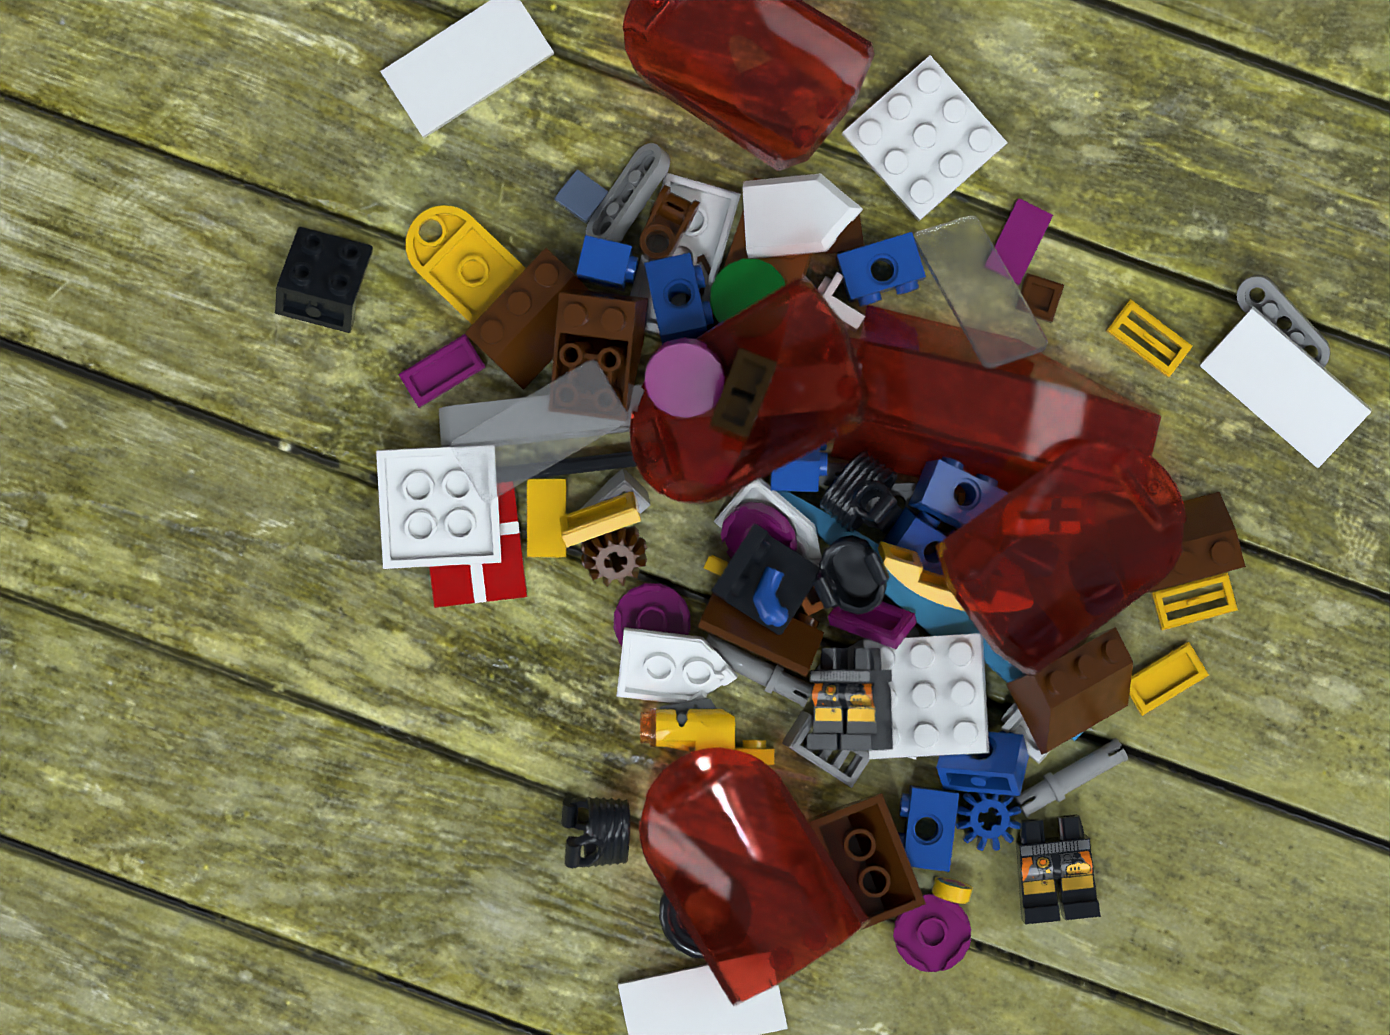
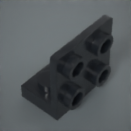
M299 227L276 286L275 314L351 333L355 321L356 299L372 256L373 247L369 244Z
M754 523L711 591L715 596L772 632L782 635L812 589L813 585L811 582L815 580L816 573L820 569L819 566L769 535L767 530ZM766 566L784 574L776 591V596L781 607L787 608L789 616L787 622L781 627L765 624L760 619L753 602V595Z

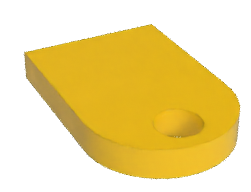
M442 205L425 210L415 218L406 235V253L412 267L471 324L526 269L470 214L454 206ZM435 221L441 225L442 235L435 242H426L420 236V229L424 223Z

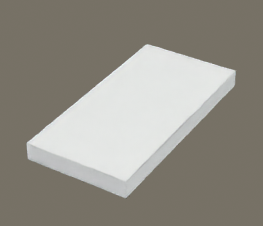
M490 0L380 72L422 137L425 138L554 55V52L520 0Z
M667 173L661 190L664 185L671 187L672 193L691 202L694 200L701 202L690 227L682 236L673 256L691 253L693 266L701 264L706 288L703 296L700 298L701 302L708 300L710 302L711 287L720 269L741 194ZM654 235L648 239L646 246L654 253H661L667 249L669 242L664 236ZM703 254L711 267L709 277L702 263L696 264L697 257ZM642 255L630 296L648 298L645 330L660 334L644 265L648 261ZM677 294L670 302L676 306L687 304L686 294Z
M1254 306L1200 364L1201 368L1317 468L1327 460L1372 411V408Z
M771 950L618 983L628 1035H761L788 1029Z

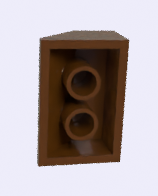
M545 248L471 325L465 334L524 390L553 360L559 292L570 289L590 290L556 256Z
M1220 492L1105 522L1125 597H1134L1246 567L1236 528Z
M713 593L697 627L804 676H807L825 633L817 629L819 621L798 612L796 619L792 618L784 633L777 635Z
M1116 627L1081 641L1006 683L1041 755L1053 750L1128 706L1133 660Z
M882 793L839 806L807 819L852 933L926 905Z

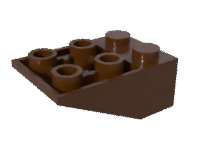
M579 289L559 292L549 411L627 420L645 338L648 298Z

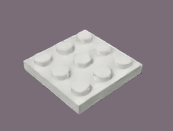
M931 55L842 132L844 138L918 221L924 218L1008 143Z
M495 444L376 451L383 569L502 562Z
M983 634L905 638L897 649L872 640H863L864 648H880L881 670H892V682L888 683L891 690L893 750L869 751V759L989 753Z

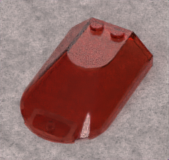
M631 0L623 20L624 45L628 59L635 72L647 85L777 171L798 165L810 159L855 104L875 55L873 44L869 40L802 0Z
M802 278L794 279L694 339L706 344L707 348L711 349L714 354L716 352L721 358L725 370L724 386L739 348L777 362L775 373L747 443L709 429L717 403L702 415L689 418L672 416L659 409L650 399L645 381L641 386L644 389V393L637 411H632L630 443L636 466L644 480L653 490L681 503L706 504L731 495L861 426L870 399V393L846 325L812 282Z
M1108 440L1092 441L1078 445L1059 456L937 544L936 549L947 588L988 645L1000 657L1029 677H1032L1044 670L1167 577L1178 562L1184 547L1182 539L1186 512L1181 494L1174 480L1156 459L1132 445L1127 447L1108 443Z
M718 747L705 748L675 760L652 783L645 796L646 800L642 810L641 821H639L640 843L645 860L733 1006H738L781 984L843 945L871 922L786 784L762 760L738 750Z

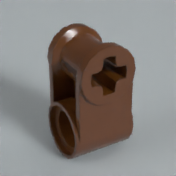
M664 185L654 203L650 217L640 237L641 253L648 262L673 256L682 236L690 227L701 202L686 200L672 193L671 187ZM654 235H661L668 240L669 245L665 251L654 253L646 246L648 239Z

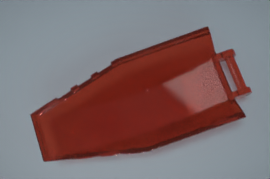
M871 305L866 307L860 339L837 333H828L826 342L830 344L826 364L842 363L845 348L857 350L854 362L861 364L864 405L819 411L840 417L830 457L851 461L861 451H867L869 455H873L874 459H879V462L885 463V466L888 468L891 467L893 472L920 478L927 461L941 460L942 457H948L964 465L962 471L973 476L979 473L995 479L998 482L997 488L1007 493H1122L1144 491L1162 416L1019 341Z

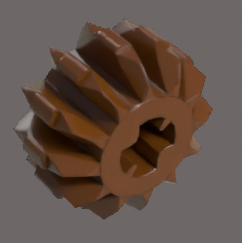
M635 525L629 528L623 527L581 543L583 567L589 570V576L592 580L602 577L603 583L607 587L613 579H618V582L624 586L627 575L638 579V567L646 566V541L643 537H640L639 530Z

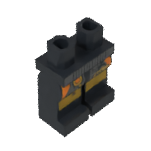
M822 648L820 670H810V682H814L811 690V700L814 706L813 733H807V749L893 750L891 690L888 683L892 682V670H881L880 648H854V670H848V648Z
M1078 814L1057 817L1059 837L1045 838L1042 818L1021 820L1020 841H1015L1021 920L1025 925L1061 921L1060 910L1061 916L1065 920L1101 917L1094 879L1090 838L1084 834ZM1055 880L1058 881L1060 910H1059V905H1058V901H1057V891H1056V882H1055Z

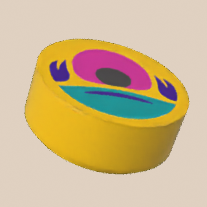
M935 877L931 891L933 895L943 900L966 904L970 901L973 887L955 879Z

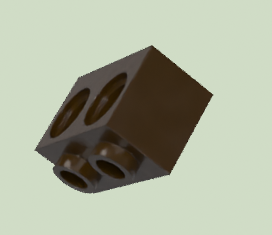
M739 348L711 418L709 429L747 443L775 373L777 362Z

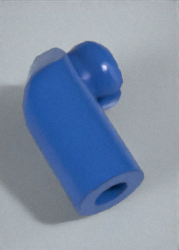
M766 566L753 595V602L760 619L765 624L781 627L787 622L789 616L787 608L781 607L776 596V591L784 574Z

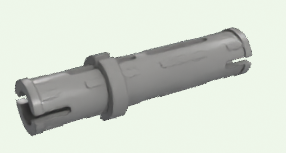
M709 633L706 641L733 671L766 687L764 691L770 694L774 691L800 704L802 707L805 706L811 695L813 684L784 671L785 667L780 664L774 666Z
M1117 738L1112 739L1111 742L1053 775L1051 772L1045 774L1043 781L1021 792L1020 796H1014L1018 806L1034 799L1021 807L1026 818L1029 817L1030 814L1054 800L1058 803L1065 799V794L1123 761H1127L1128 756L1124 749L1112 756H1108L1120 749L1122 745Z

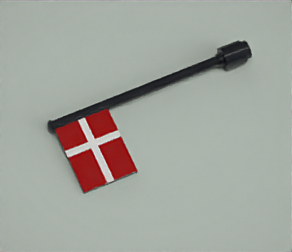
M758 425L756 426L743 466L762 464V460L771 459L768 428L758 429ZM665 447L496 467L502 562L429 566L434 608L528 597L515 480L660 464Z

